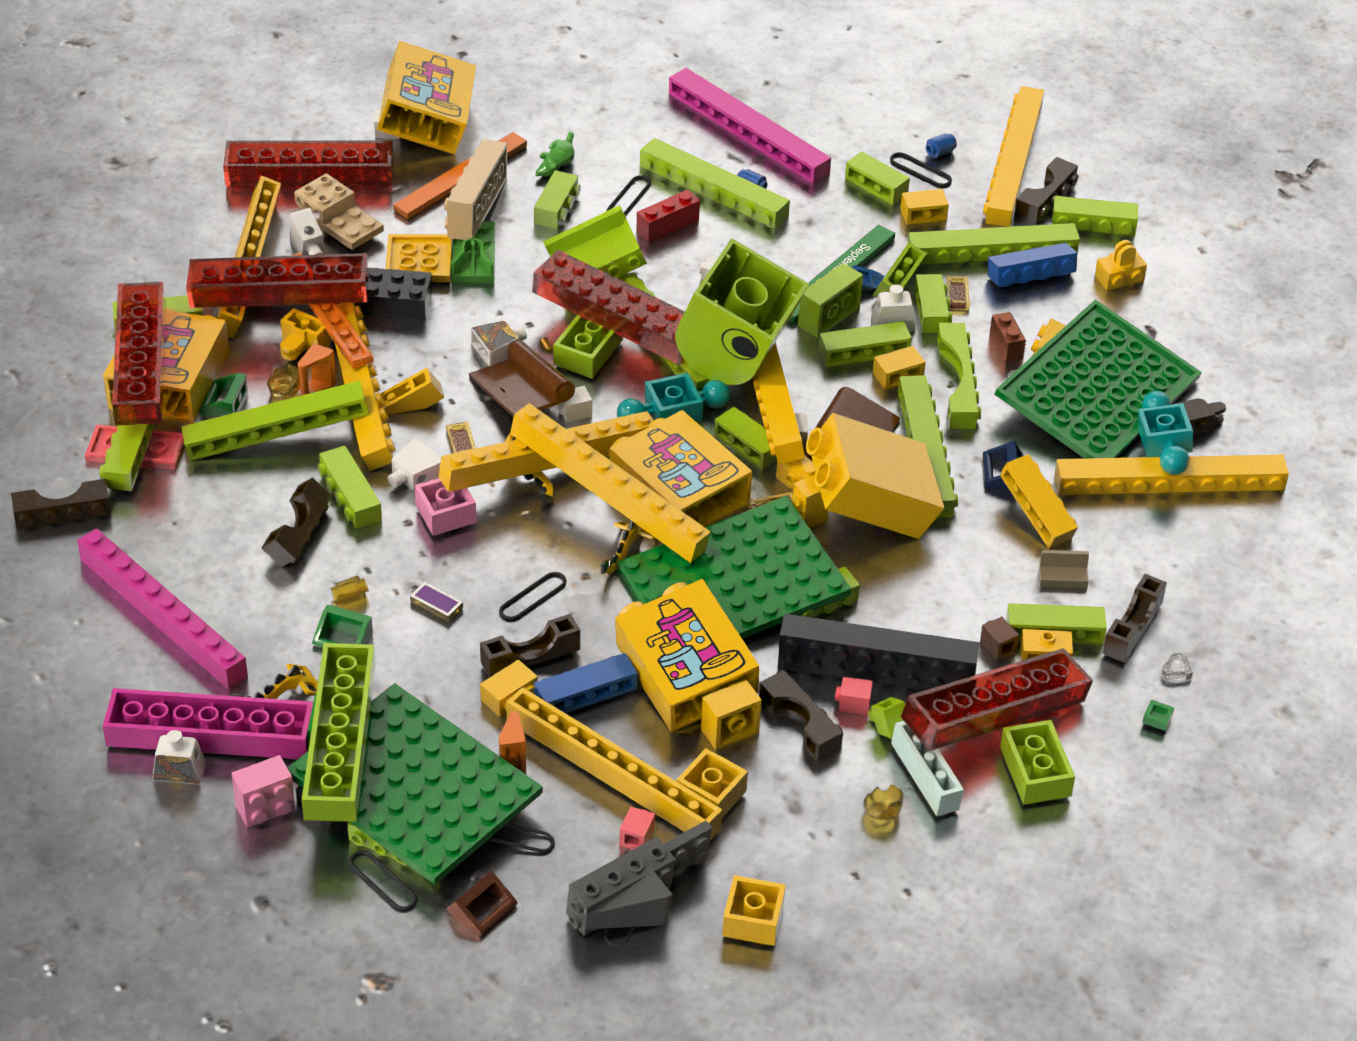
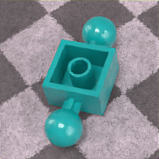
M688 373L645 382V404H642L637 399H625L617 408V418L647 411L654 420L658 418L666 419L683 410L697 423L702 422L703 403L711 408L725 406L730 399V389L727 384L719 380H711L704 385L702 391L698 392Z
M1152 391L1144 397L1142 409H1138L1139 434L1146 456L1160 457L1162 469L1168 474L1178 475L1183 473L1189 466L1190 458L1188 453L1193 452V429L1184 403L1171 405L1169 397L1164 392Z

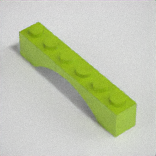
M939 323L937 334L939 354L954 367L960 379V384L956 391L949 396L947 410L949 429H976L977 419H981V406H977L979 404V391H975L977 388V377L973 376L975 363L970 360L973 353L972 346H968L970 345V332H966L965 323Z

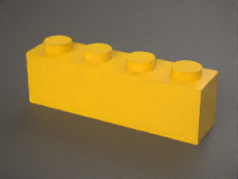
M1029 454L1006 463L1000 476L1048 549L1071 540L1078 529L1076 521L1069 515L1063 501L1057 497L1050 482L1041 473L1038 464L1032 460Z

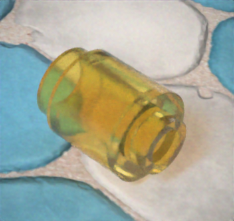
M358 575L337 582L336 586L331 587V592L337 605H347L366 598L365 593L369 591L365 579H360Z

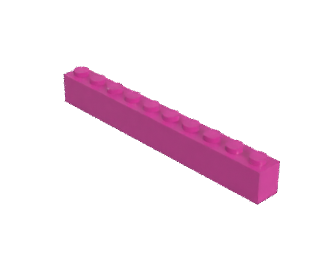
M684 68L669 77V94L810 183L814 184L830 174V156L695 72Z
M96 528L77 540L82 562L228 690L248 678L246 657Z

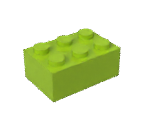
M842 263L824 277L819 278L806 289L800 300L798 326L818 338L820 333L827 332L858 310L861 303L863 274Z
M584 306L553 344V365L593 379L623 341L624 320Z
M1052 720L1004 727L1000 749L1023 805L1071 797L1075 774Z

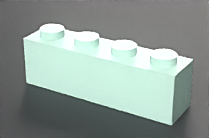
M919 718L895 723L891 744L935 815L939 816L959 810L964 789Z

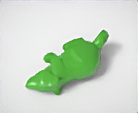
M569 131L566 140L556 139L549 145V149H551L549 153L542 152L540 154V158L544 159V161L536 170V176H550L561 166L573 161L575 156V150L572 145L573 132Z

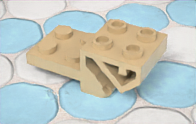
M327 173L294 192L295 202L300 210L310 208L312 213L320 212V217L316 219V222L323 237L331 235L351 250L384 231V225L355 206L354 192Z

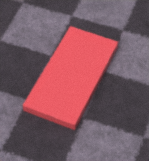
M96 425L85 453L86 462L105 463L106 451L108 448H111L112 434L116 433V426ZM153 430L141 467L176 470L184 448L183 433Z

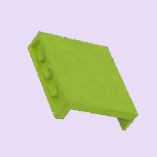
M620 205L543 241L560 279L561 287L569 301L647 264Z

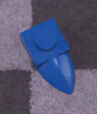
M856 265L852 267L863 274V291L871 292L873 289H877L885 277L871 269Z

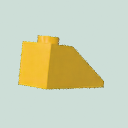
M428 368L419 371L381 393L385 402L382 408L384 407L387 415L426 409L445 398L441 383Z

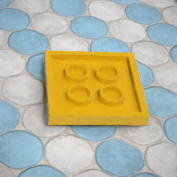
M388 234L385 269L431 272L432 282H450L452 238H448L447 234Z

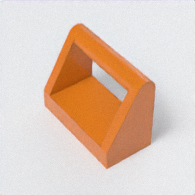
M313 344L298 362L301 396L334 387L336 384L334 350ZM311 367L312 379L308 383L307 368Z
M511 712L499 735V756L526 774V740L518 712Z

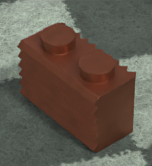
M1010 312L992 315L989 336L992 342H994L998 353L1002 356L1001 359H1003V362L1022 360L1025 355L1026 339Z

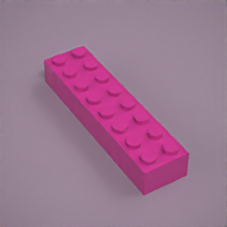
M113 688L103 722V732L106 746L157 749L161 736L167 735L172 730H178L182 733V737L197 739L202 753L276 757L280 755L281 758L299 759L309 751L307 731L313 702Z

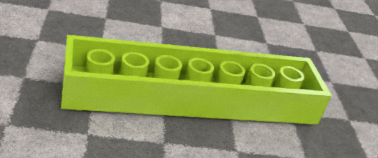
M323 644L302 795L304 820L357 822L376 666L374 645Z

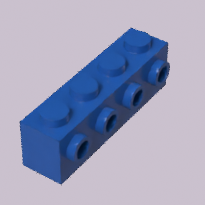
M1067 243L988 257V277L998 287H1008L1010 284L1015 283L1024 284L1037 279L1046 280L1049 277L1067 276L1069 273L1077 272V252Z
M623 653L534 682V695L562 712L568 713L637 690V671L627 655Z

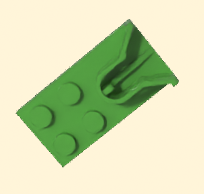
M483 221L474 238L466 240L452 239L451 283H494L495 222Z

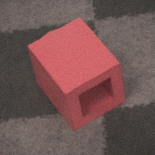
M843 677L842 686H837L835 701H839L838 712L868 716L867 711H869L873 681Z
M630 807L620 827L619 846L635 849L648 842L655 831V813Z

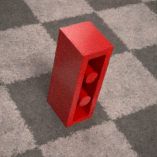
M687 189L637 211L636 232L649 243L699 220L700 200Z

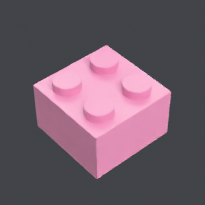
M439 478L415 485L416 507L433 536L477 523L476 502L468 488L448 492Z
M280 755L231 773L235 805L247 828L295 810L292 776Z

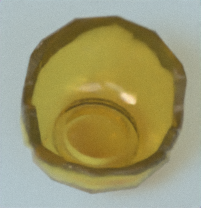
M287 364L286 368L283 369L276 368L273 374L269 376L267 382L270 394L280 399H288L295 396L300 391L298 369L291 364Z
M890 785L885 791L876 787L871 794L865 796L863 806L870 817L877 820H891L899 815L902 810L904 794L902 789L895 785Z

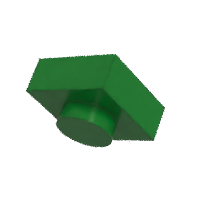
M1151 700L1143 716L1142 723L1166 731L1174 714L1175 707Z

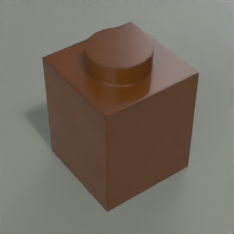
M1003 617L990 620L982 625L980 642L996 660L1017 651L1019 634Z

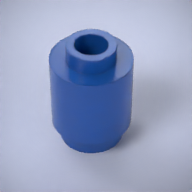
M951 133L938 135L927 140L926 152L932 158H938L953 152L957 147V141Z
M741 169L737 176L767 189L768 183L765 176L750 169Z

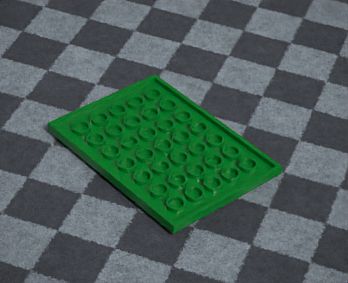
M1095 299L997 387L994 395L1083 458H1117L1140 436L1138 430V409H1142L1144 397L1152 391H1161L1169 397L1171 404H1173L1200 378L1202 372Z
M787 496L705 527L711 532L705 552L691 563L665 544L617 562L618 570L637 601L643 604L662 597L665 590L676 583L683 582L689 585L703 579L742 639L782 623L784 614L800 616L810 610L818 609L851 595V587Z
M394 683L371 701L357 822H349L435 885L543 793V786ZM308 752L287 767L292 780L302 788H304Z

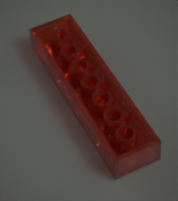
M393 140L226 141L223 164L225 186L256 187L260 177L264 176L281 183V186L301 187L326 173L344 186H392L394 164Z
M557 250L533 272V293L599 326L601 325L605 329L613 330L614 333L678 365L685 361L678 350L675 338L677 327L685 311L560 250Z
M367 253L190 259L186 284L189 307H247L367 302L369 283Z
M164 282L118 284L112 399L115 426L162 423L166 324Z
M1062 648L909 695L901 718L928 751H932L1085 702L1093 680L1072 656Z

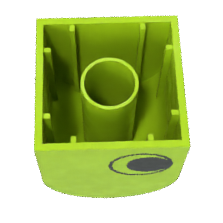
M731 238L694 292L677 327L675 338L680 354L691 368L709 380H719L727 385H737L749 381L755 375L789 322L809 283Z

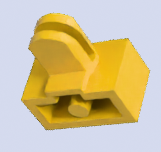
M1123 240L1116 244L1115 252L1109 253L1107 257L1097 259L1095 276L1108 291L1144 281L1147 264L1138 254L1133 244L1129 240Z
M293 308L280 320L283 340L280 343V352L284 359L295 360L304 350L308 351L313 344L326 348L331 344L330 335L321 321L314 316Z

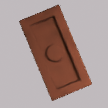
M490 871L446 909L453 918L476 935L481 936L518 903L494 872ZM487 889L502 900L503 903L478 923L466 906Z

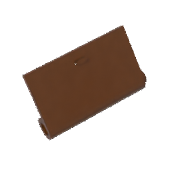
M516 340L509 345L507 351L508 360L469 373V377L513 417L516 412L529 403L541 411L570 400L575 393L574 384L522 340Z
M841 387L815 428H821L831 414L835 413L892 432L900 417L854 389ZM806 441L803 446L804 455L813 461L812 456L807 453Z

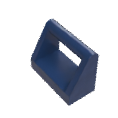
M1015 440L983 452L986 488L1009 489L1000 475L993 476L992 460L1010 462L1023 457L1024 455Z

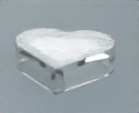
M1175 653L1170 656L1168 662L1164 663L1162 675L1165 679L1173 681L1192 679L1193 671L1187 657L1183 654Z

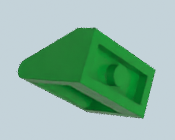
M235 373L215 379L201 405L199 413L204 416L220 417L238 412L248 392L246 374ZM219 389L229 391L225 400L214 402Z
M327 604L319 620L312 645L323 648L324 643L342 644L323 638L328 629L357 636L356 644H367L373 634L372 617Z

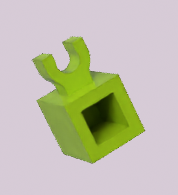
M893 697L872 705V710L867 711L869 720L876 724L878 734L889 737V739L893 737L895 723L909 720L904 701Z

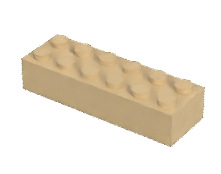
M483 139L481 144L476 147L474 156L470 157L468 166L464 167L462 176L458 177L457 185L452 188L451 195L445 200L444 209L447 210V216L444 226L447 229L448 238L466 240L475 237L507 180L506 142Z

